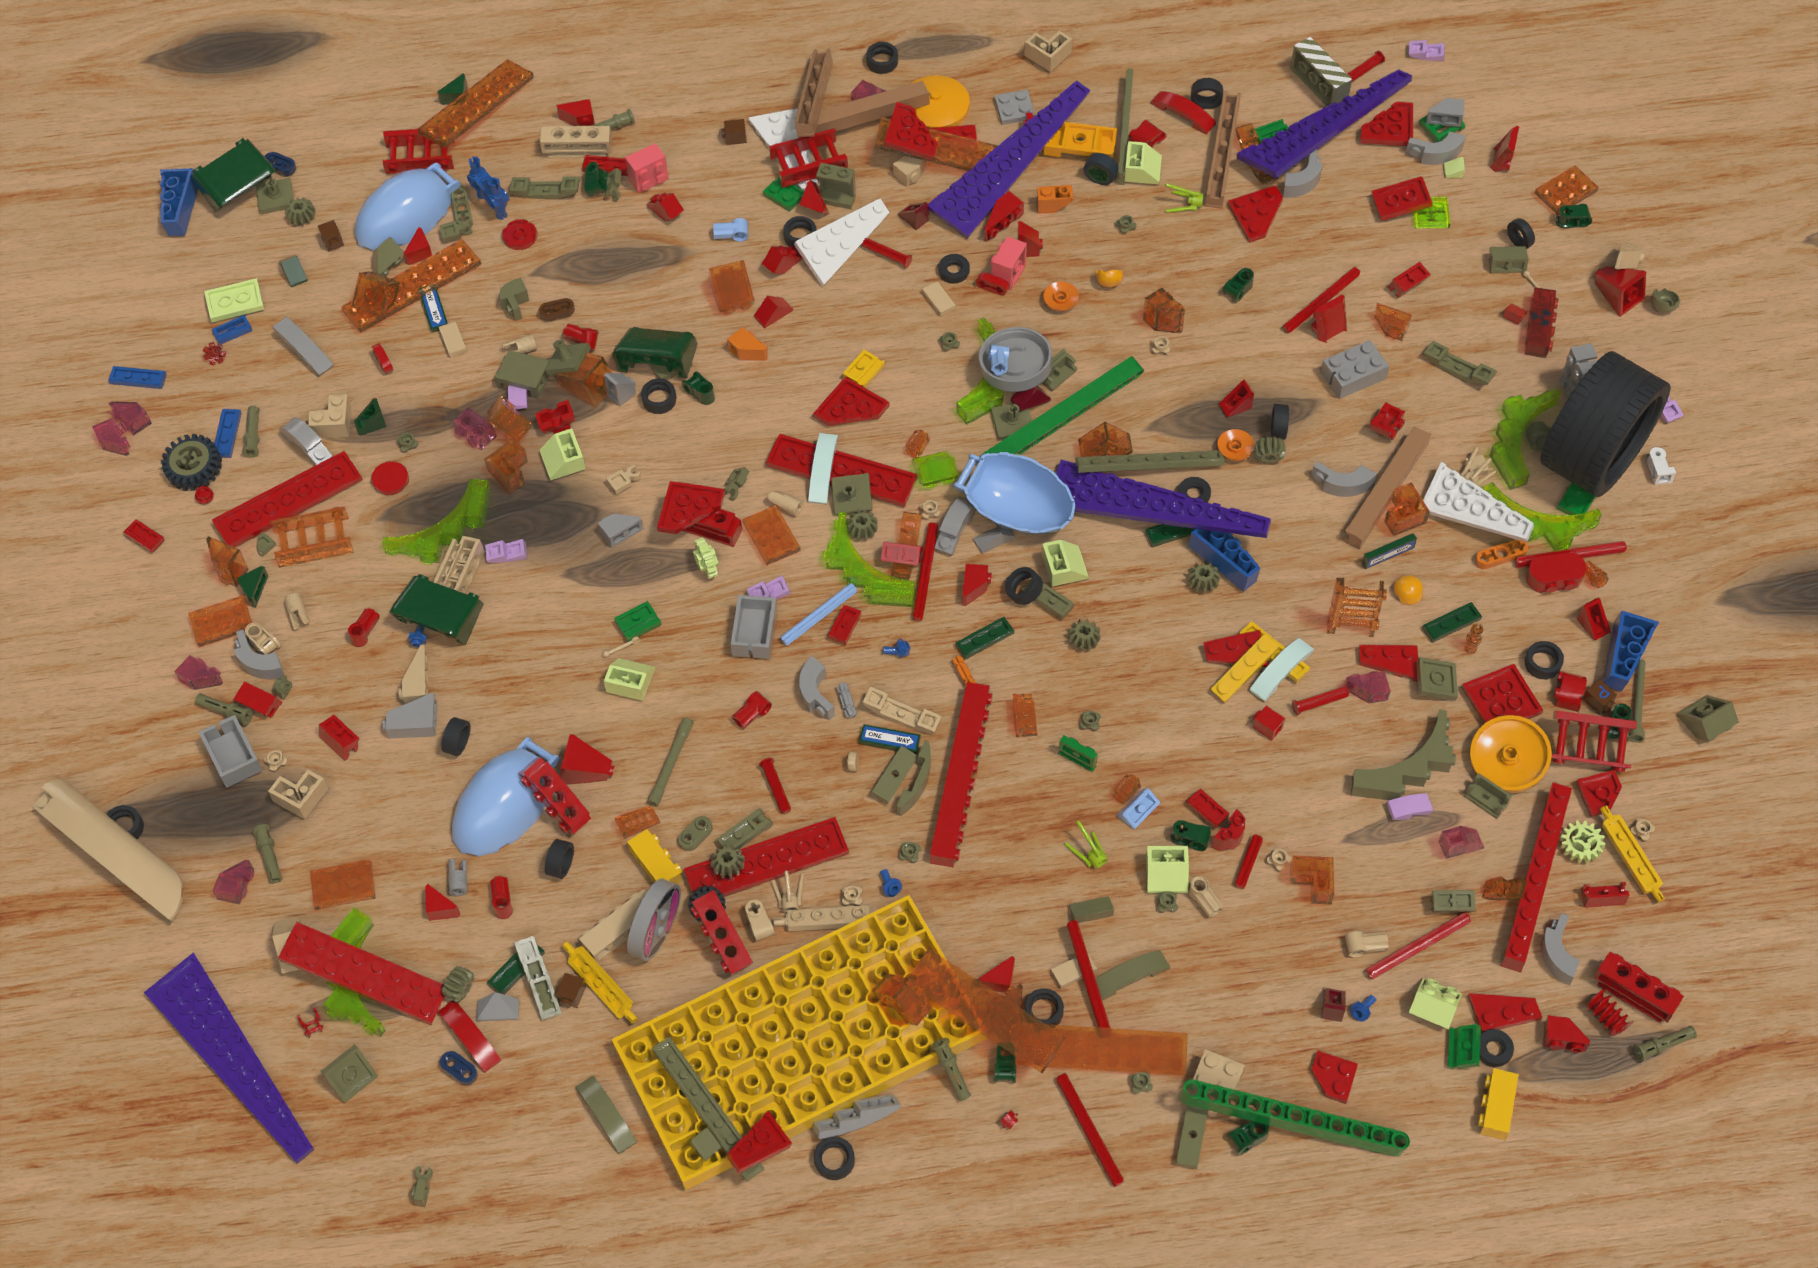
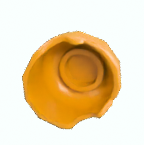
M1102 269L1096 270L1097 281L1103 287H1115L1123 280V270H1109L1103 272Z
M1401 576L1394 583V594L1398 596L1402 604H1416L1423 597V584L1415 576Z

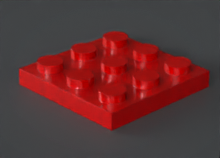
M1515 664L1462 684L1463 691L1483 724L1500 716L1514 715L1531 719L1543 713L1541 705Z

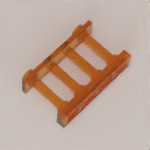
M345 506L270 521L274 534L279 533L281 551L274 552L279 568L354 553L350 538H345L342 521L349 519ZM335 522L337 539L326 541L324 524ZM316 526L319 543L307 545L305 528ZM298 530L300 547L289 549L287 532Z
M1336 577L1327 617V634H1335L1336 627L1353 626L1370 628L1369 637H1374L1375 630H1379L1378 617L1382 602L1387 599V589H1384V581L1379 582L1378 590L1356 589L1344 586V578ZM1347 596L1375 598V600L1347 598ZM1344 606L1373 608V610L1344 608ZM1342 616L1370 618V620L1342 618Z

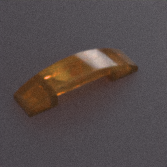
M1252 123L1235 128L1242 150L1253 144L1259 145L1257 141L1258 135ZM1249 165L1255 177L1262 184L1278 179V177L1274 178Z
M903 511L898 543L918 545L922 514ZM893 562L890 580L909 582L914 565Z

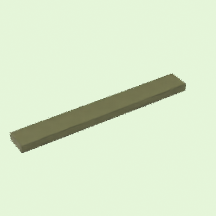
M1130 68L1126 70L1118 185H1124L1133 80V69Z
M1219 450L1077 457L1075 458V464L1078 473L1222 466L1225 465V459Z
M669 1036L654 1046L652 1050L725 1153L728 1154L742 1136ZM759 1163L740 1174L748 1182L764 1171V1167Z

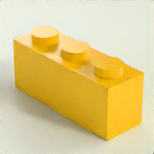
M648 829L627 841L629 851L653 883L661 878L675 884L682 882L681 868L677 863H672L670 853L666 848L662 849L660 847V841L654 833L651 835Z
M1493 1068L1491 1074L1486 1075L1484 1087L1488 1089L1487 1094H1483L1481 1101L1484 1113H1480L1478 1119L1481 1135L1506 1140L1510 1130L1519 1074Z

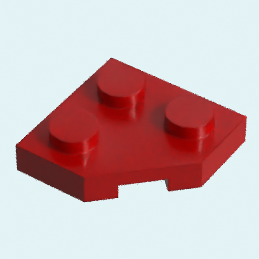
M1615 770L1580 778L1576 781V785L1591 817L1602 815L1600 809L1608 806L1611 811L1622 789Z
M1317 1050L1311 1073L1317 1079L1326 1098L1347 1104L1358 1063Z

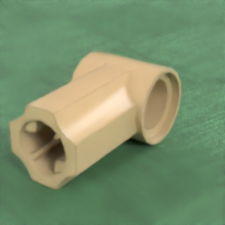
M1197 876L1192 879L1188 890L1189 896L1197 901L1208 918H1213L1224 909V906L1210 889L1209 882L1205 877ZM1195 886H1200L1203 890L1198 891L1195 889Z
M1353 931L1345 935L1350 957L1357 958L1369 952L1388 951V937L1385 932L1363 934L1361 931Z

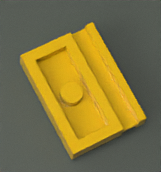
M863 350L843 372V378L847 377L866 388L884 368L885 361H881L877 356Z

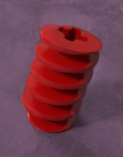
M1602 989L1589 1001L1587 1009L1589 1011L1594 1010L1593 1016H1600L1598 1019L1599 1023H1605L1604 1028L1606 1030L1611 1029L1609 1034L1616 1036L1628 1029L1633 1024V1021L1626 1022L1627 1014L1620 1016L1623 1009L1615 1010L1617 1002L1609 1003L1612 996L1604 997L1603 994L1606 990Z

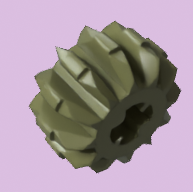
M297 197L295 201L290 200V204H286L285 215L291 224L294 223L296 227L299 224L304 227L305 223L310 224V221L315 219V207L305 197L302 199Z
M1275 436L1262 437L1256 441L1254 448L1255 458L1259 462H1264V464L1278 463L1279 460L1284 459L1286 452L1285 442L1281 438L1276 439Z
M857 509L856 514L851 513L850 518L846 521L847 532L850 533L852 539L857 537L858 541L861 538H864L866 541L868 537L873 538L874 533L878 530L876 517H874L872 512L867 514L866 509L863 512Z
M1203 561L1201 565L1195 563L1194 568L1191 567L1189 569L1187 580L1190 582V588H1195L1196 593L1200 590L1204 594L1206 590L1212 593L1214 588H1217L1219 585L1220 573H1218L1217 567L1212 568V563L1205 565Z
M1088 618L1085 622L1079 619L1078 624L1073 623L1068 631L1069 642L1073 644L1074 649L1080 647L1081 652L1084 648L1090 652L1091 647L1096 648L1101 639L1099 627H1096L1095 622L1089 623Z
M724 844L722 850L716 848V853L711 855V867L714 868L716 875L720 874L722 879L726 875L730 879L733 877L732 874L739 876V870H744L743 862L745 861V857L741 855L740 848L735 850L733 844L730 848H727Z
M454 967L444 982L442 988L443 995L451 1001H462L472 986L474 973L465 967Z

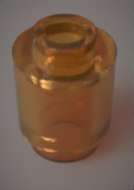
M915 430L906 444V453L914 458L922 455L930 441L928 434L923 430Z
M1132 774L1125 775L1115 787L1113 797L1119 803L1126 804V802H1130L1141 788L1138 777Z

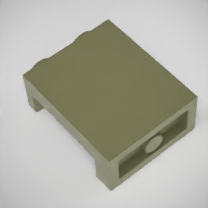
M821 163L816 177L820 179V193L825 204L851 210L856 198L855 170Z
M509 350L502 359L500 369L495 373V381L498 388L502 389L503 385L506 384L530 390L531 397L538 399L549 377L545 372L549 360Z

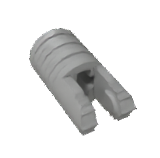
M448 859L449 893L453 896H463L467 893L466 860H461L460 870H455V860Z

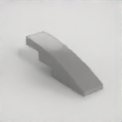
M288 317L272 327L293 353L297 354L307 366L309 365L318 377L333 368L334 364Z
M894 1094L856 1100L853 1103V1108L835 1111L833 1118L814 1122L813 1130L819 1139L845 1134L883 1119L900 1109L901 1105Z

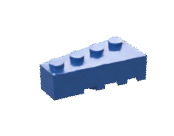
M193 168L160 169L162 180H160L162 193H160V199L162 200L161 224L168 236H183L186 234L198 191L197 186L190 178L194 174L192 172Z

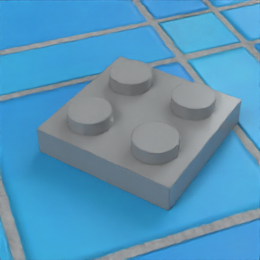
M1028 90L994 95L1002 125L1023 122L1026 119V113L1033 112L1035 117Z

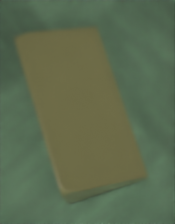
M1109 896L1069 904L1072 918L1077 920L1078 923L1114 916V908Z

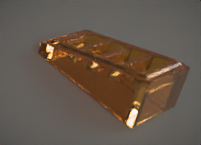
M652 805L615 817L616 825L623 839L660 823ZM649 813L652 820H648L646 814ZM642 816L645 822L641 823L639 817ZM635 819L637 824L633 825L632 820Z

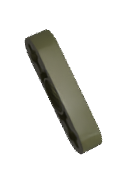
M460 186L451 193L457 225L463 223L462 217L465 216L466 221H469L472 227L473 220L467 192L464 187ZM457 194H461L462 199L458 200ZM466 206V209L458 210V207Z

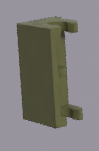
M1526 246L1490 247V273H1523L1527 270L1529 258Z
M1064 349L1052 358L1051 372L1042 382L1052 392L1077 371V367L1074 365L1076 360Z
M1478 773L1474 782L1468 786L1464 797L1498 819L1509 806L1512 795Z
M1433 890L1430 894V901H1432L1431 912L1476 911L1474 890Z

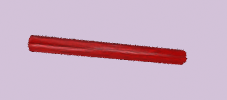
M1356 267L1351 268L1283 325V330L1291 333L1314 314L1315 309L1326 304L1360 276V270Z
M932 522L928 524L913 611V620L922 621L924 616L938 532V524Z
M1625 541L1518 556L1515 559V564L1518 568L1527 567L1535 557L1571 552L1580 555L1582 558L1621 553L1626 551L1627 546Z
M1462 913L1366 969L1368 977L1371 979L1377 978L1470 924V916L1467 913Z
M1073 920L1067 923V928L1102 1038H1108L1112 1035L1111 1027L1078 921Z
M1066 1073L1059 1075L1057 1083L1114 1187L1123 1184L1124 1179L1070 1079Z

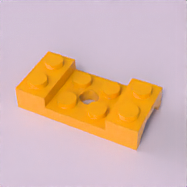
M1065 122L1044 147V155L1061 157V153L1090 156L1093 153H1104L1113 158L1117 128ZM1077 138H1083L1085 140L1078 141Z

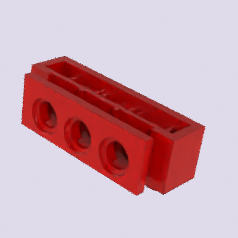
M720 509L683 531L734 547L743 529L742 521L736 517L735 513Z
M542 757L535 758L518 773L521 776L520 781L527 788H531L534 792L533 797L539 803L542 802L545 805L546 813L559 822L558 827L563 833L574 834L591 819L589 811L548 761L545 762ZM541 777L544 779L543 787L540 785ZM553 793H556L557 795L556 801H553L552 799ZM566 808L569 809L568 817L565 815Z
M713 890L694 900L691 910L696 919L700 917L703 923L700 927L705 936H710L713 941L710 945L715 955L720 954L723 960L720 964L725 973L730 972L733 975L753 964L748 951L715 891ZM708 911H714L717 914V918L714 921H708L705 918V914ZM724 929L727 936L724 939H718L715 936L716 930ZM727 947L736 949L737 953L734 957L730 958L725 955Z
M1610 951L1594 976V979L1599 981L1597 984L1599 987L1659 1023L1662 1020L1668 1023L1684 998V995L1680 994L1677 989L1665 985L1659 978L1650 976L1639 966L1630 964L1621 955Z

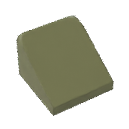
M705 1128L690 1141L691 1146L704 1161L708 1160L722 1148L708 1128Z

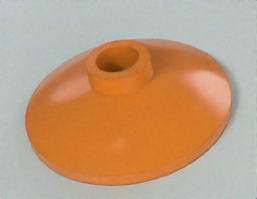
M1058 281L1046 287L1043 299L1051 309L1066 311L1078 303L1079 292L1071 283Z
M1231 429L1220 435L1217 447L1225 458L1241 461L1253 453L1254 440L1243 430Z

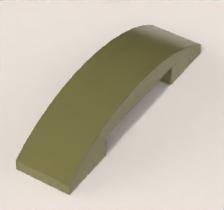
M512 177L510 193L532 199L563 198L578 192L580 177H562V181L531 182L529 177Z
M1435 341L1431 342L1423 354L1441 370L1466 382L1488 385L1497 373V370L1482 363L1476 366L1448 353V347Z
M927 740L924 741L918 755V765L922 766L913 789L911 792L903 790L898 801L897 815L899 816L905 814L916 804L926 788L931 769V752L929 741Z
M1161 950L1126 961L1096 978L1102 1001L1116 995V991L1149 975L1154 977L1169 970L1170 966Z
M594 1076L576 1086L580 1096L586 1105L589 1106L618 1154L637 1144L620 1113Z

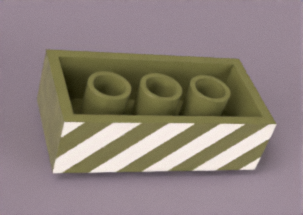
M1311 37L1294 45L1290 69L1326 106L1334 102H1342L1343 98L1350 93L1351 77Z

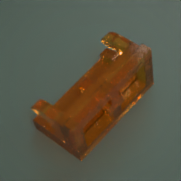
M1013 694L1012 704L1016 737L1037 736L1032 694Z

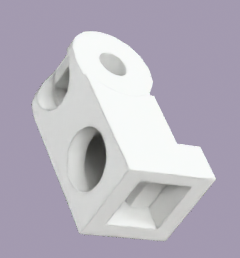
M1659 447L1652 448L1647 459V465L1654 485L1673 483L1676 471L1674 467L1668 466L1665 459V450Z

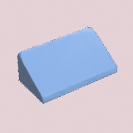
M1149 788L1141 789L1117 816L1132 829H1135L1160 804V801Z

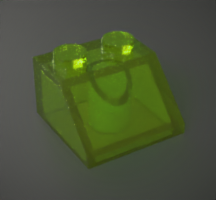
M947 450L912 459L919 483L923 487L931 488L935 487L936 483H951L955 478H959L955 458Z

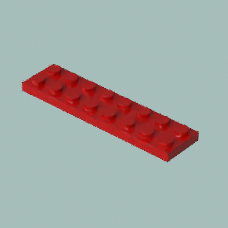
M779 433L766 461V466L811 479L817 444ZM836 450L829 485L832 486V478L868 473L870 476L872 498L905 507L918 475Z
M342 451L213 518L212 522L230 550L259 535L262 531L264 532L363 479L346 452Z
M832 817L740 849L741 855L745 857L743 862L744 870H739V876L732 874V879L728 875L723 879L720 874L716 875L714 868L711 867L712 859L684 868V873L691 892L697 890L698 887L708 885L718 889L723 894V897L783 877L786 870L789 874L847 855L849 854V849L836 817Z
M297 921L278 957V960L429 1025H432L445 997L442 992L444 984Z

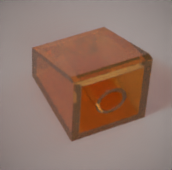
M744 260L709 268L708 279L720 313L729 314L733 313L734 309L741 308L745 310L754 305L755 299Z
M587 352L577 371L553 373V376L559 386L596 408L608 395L604 374L612 373L604 357Z

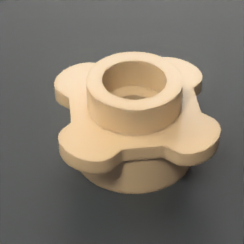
M1159 336L1152 340V344H1154L1152 351L1154 353L1164 352L1167 354L1170 352L1168 347L1170 344L1169 339Z
M927 500L920 505V508L923 510V518L928 519L929 517L940 516L937 501Z
M281 750L271 751L264 758L265 763L269 764L271 771H277L279 767L286 765L288 762L287 758L282 756Z
M1639 818L1636 821L1635 827L1631 828V833L1638 835L1643 841H1647L1650 833L1654 832L1655 827L1650 821Z
M1276 848L1272 855L1267 857V862L1273 864L1278 871H1282L1284 866L1291 862V856L1287 855L1284 850Z
M846 886L843 888L844 898L842 903L844 905L855 904L858 906L862 903L860 898L862 893L861 887Z

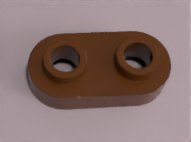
M569 298L546 302L539 307L540 317L545 321L567 317L575 311L574 302Z

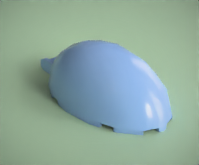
M434 163L427 169L403 171L385 180L365 200L356 217L354 235L359 247H366L374 251L389 237L397 245H407L418 227L422 228L424 234H427L437 225V222L442 217H445L448 207L452 204L451 193L457 190L461 183L447 174L439 163ZM441 178H443L448 183V185H446Z
M1008 452L987 453L980 458L970 454L968 457L969 461L957 483L953 484L956 490L966 494L967 499L981 515L1002 528L1027 535L1056 533L1071 522L1074 517L1075 501L1068 486L1052 470L1032 458L1022 455L1018 456ZM977 463L978 465L974 473L972 474L968 484L966 486H963L969 474L971 473L974 465Z
M527 737L517 749L506 751L490 759L472 776L458 798L452 820V840L462 854L468 853L479 857L496 853L508 843L510 845L518 840L538 820L545 806L533 797L534 792L531 788L525 787L520 781L521 776L518 773L535 758H538L533 753L527 751V749L547 760L552 768L558 764L560 757L552 755L533 743L531 738ZM541 777L540 785L543 787L544 779Z

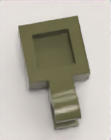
M617 168L608 173L607 190L605 192L606 197L613 196L614 202L620 198L617 188L621 184L622 171Z
M456 221L439 225L444 243L460 239V234L470 235L473 233L469 221L458 225Z
M745 467L734 469L725 483L727 485L724 488L725 494L731 491L730 500L738 497V486H742L747 480L746 477L750 471Z
M417 1166L415 1174L418 1180L417 1185L413 1186L411 1196L418 1207H426L430 1189L429 1182L433 1176V1171L431 1167H428L427 1173L421 1175V1167Z

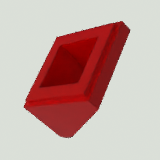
M1510 304L1504 310L1503 317L1519 325L1528 311Z

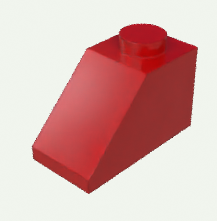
M590 99L556 105L559 119L573 126H591L595 124Z
M1018 221L1017 240L1027 243L1026 257L1040 256V249H1043V239H1039V231L1022 221Z
M965 565L962 606H967L987 591V584H991L992 573H988V565Z

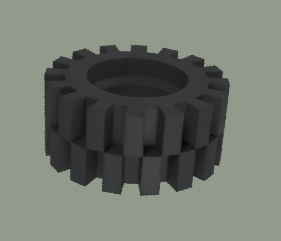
M708 885L693 890L692 895L689 896L688 903L691 915L695 918L691 910L693 907L692 902L713 890L726 910V901L723 894L715 887ZM710 911L705 914V918L708 921H714L717 918V914L714 911Z

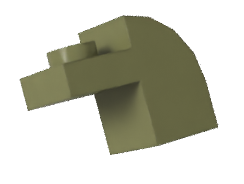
M520 277L506 283L499 293L502 309H507L509 315H513L515 321L522 319L519 305L529 301L527 289Z

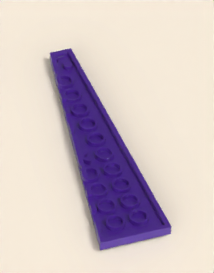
M1398 69L1371 83L1369 88L1356 91V94L1352 97L1348 95L1343 98L1342 102H1334L1301 119L1299 122L1290 125L1288 130H1280L1275 133L1274 137L1263 139L1261 144L1257 146L1253 144L1237 153V159L1277 178L1410 83L1412 75Z
M1076 80L1058 97L1052 100L1047 107L1040 110L1035 117L1028 120L1024 126L1016 130L987 154L984 159L975 164L970 171L963 174L958 181L951 184L946 191L933 199L928 204L929 211L968 239L994 208L996 201L1012 187L1088 96L1090 90Z
M1062 459L1056 475L1068 486L1075 501L1074 512L1267 538L1271 518L1243 512L1235 508H1224L1218 503L1213 502V504L1203 502V499L1189 498L1186 497V494L1137 482L1129 478H1118L1115 474L1078 473L1075 463Z
M194 952L144 992L149 1000L297 1164L314 1150Z

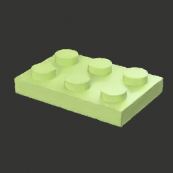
M257 278L204 291L211 322L264 310Z

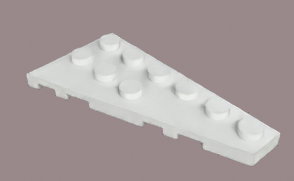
M798 108L748 117V122L751 126L753 125L757 134L762 137L768 148L776 143L799 138L797 137L794 122ZM802 151L801 154L805 164L812 163L810 151ZM794 154L784 156L789 169L799 166ZM816 178V179H812V181L816 182V184H817V186H818V188H819L817 178ZM808 181L798 183L796 186L805 191Z
M878 199L795 241L794 246L823 287L890 212L882 200Z
M1443 462L1440 463L1419 508L1422 513L1524 542L1528 541L1534 528L1533 522L1518 512L1511 510L1503 502L1496 500L1491 494L1470 480H1466L1455 470L1453 471L1448 468Z

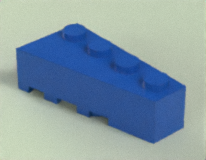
M1195 529L1191 532L1188 546L1209 564L1212 563L1213 567H1217L1220 573L1242 591L1247 590L1257 582L1260 571L1259 565L1247 550H1243L1240 546V541L1234 538L1231 533Z
M1626 611L1620 612L1613 624L1603 680L1609 688L1622 691L1630 681L1659 623L1658 621Z

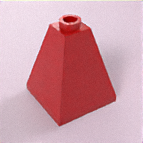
M1608 266L1595 272L1596 286L1619 317L1645 299L1647 272L1634 269H1616L1615 267Z
M569 734L559 776L566 785L607 781L608 776L612 777L615 766L611 765L612 760L574 734Z

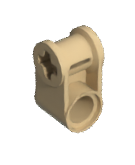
M254 622L246 626L245 634L247 639L259 654H270L274 649L281 647L279 641L259 623Z
M750 900L746 904L745 910L755 941L757 942L775 935L773 925L766 914L763 904L759 900Z

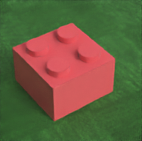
M656 143L625 157L629 181L638 193L669 179L666 157Z
M1007 236L1005 241L1000 243L998 253L993 255L991 259L992 270L990 274L1006 280L1010 285L1008 289L1010 291L1026 267L1027 243Z

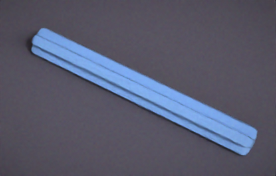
M849 583L783 634L781 641L785 645L792 643L857 592V588L852 583Z

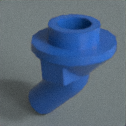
M417 625L415 633L409 634L407 641L410 642L411 646L420 647V645H426V635H423L424 627Z
M898 639L896 647L883 646L882 653L898 655L901 658L909 656L911 648L906 640Z
M888 869L880 871L884 882L882 884L884 894L888 897L898 895L902 889L901 881L897 878H891Z
M1370 995L1363 1003L1357 1001L1352 1004L1350 1012L1353 1018L1357 1021L1368 1020L1371 1014L1369 1008L1377 999Z

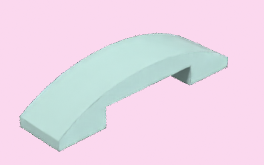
M819 433L812 466L809 503L827 505L838 435Z
M1300 638L1292 642L1267 666L1252 685L1250 691L1265 702L1277 690L1278 685L1301 661L1304 662L1314 652V648Z

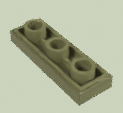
M901 746L871 794L888 804L918 755Z
M1187 1105L1176 1165L1197 1169L1208 1110Z

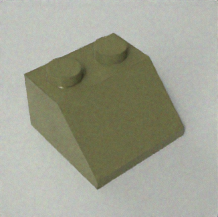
M1709 695L1704 696L1677 713L1680 720L1695 737L1706 741L1716 739L1719 734L1732 729V726L1739 723L1731 701Z

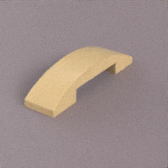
M871 686L862 703L876 714L896 724L925 733L934 734L942 718L941 715L924 709L922 712L888 698V693Z

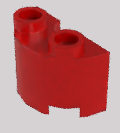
M1145 119L1137 129L1131 130L1129 141L1143 142L1153 147L1154 144L1161 143L1167 136L1166 133Z
M569 400L559 402L553 410L546 408L535 413L540 430L544 434L546 432H554L556 434L569 430L570 424L575 422Z
M1385 402L1378 415L1371 421L1369 428L1388 439L1394 440L1398 432L1397 429L1401 430L1405 423L1403 419L1405 411Z
M1559 671L1557 682L1560 683V688L1556 687L1554 699H1557L1555 707L1579 712L1587 677Z
M1238 809L1230 816L1228 820L1230 823L1227 828H1221L1214 836L1213 849L1222 851L1232 848L1233 850L1240 845L1245 830V817Z

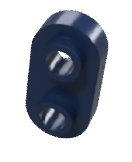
M269 152L264 156L277 173L291 175L296 171L295 162L289 157L277 152Z
M448 1051L441 1056L440 1065L443 1071L460 1084L471 1085L476 1081L478 1077L476 1067L457 1052ZM450 1062H455L453 1066H448ZM466 1073L471 1074L468 1078H464V1075Z

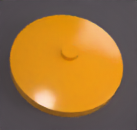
M931 75L913 82L923 81L927 91H929L930 104L915 108L916 115L924 122L927 128L957 126L968 115L970 109L969 94L966 88L957 80L947 76Z
M1507 715L1494 718L1480 727L1471 743L1470 760L1476 775L1480 773L1508 793H1519L1536 786L1545 777L1551 764L1552 751L1547 735L1536 723L1524 717Z

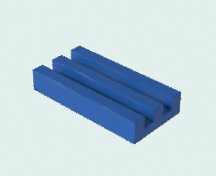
M245 315L212 329L219 345L253 331Z

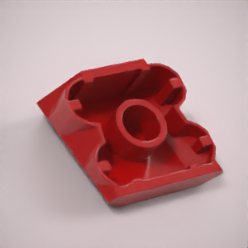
M1519 126L1513 127L1493 148L1495 154L1490 168L1494 172L1510 170Z
M1340 295L1315 309L1313 314L1315 321L1312 323L1311 329L1318 335V341L1327 343V340L1339 333L1347 332L1345 295Z

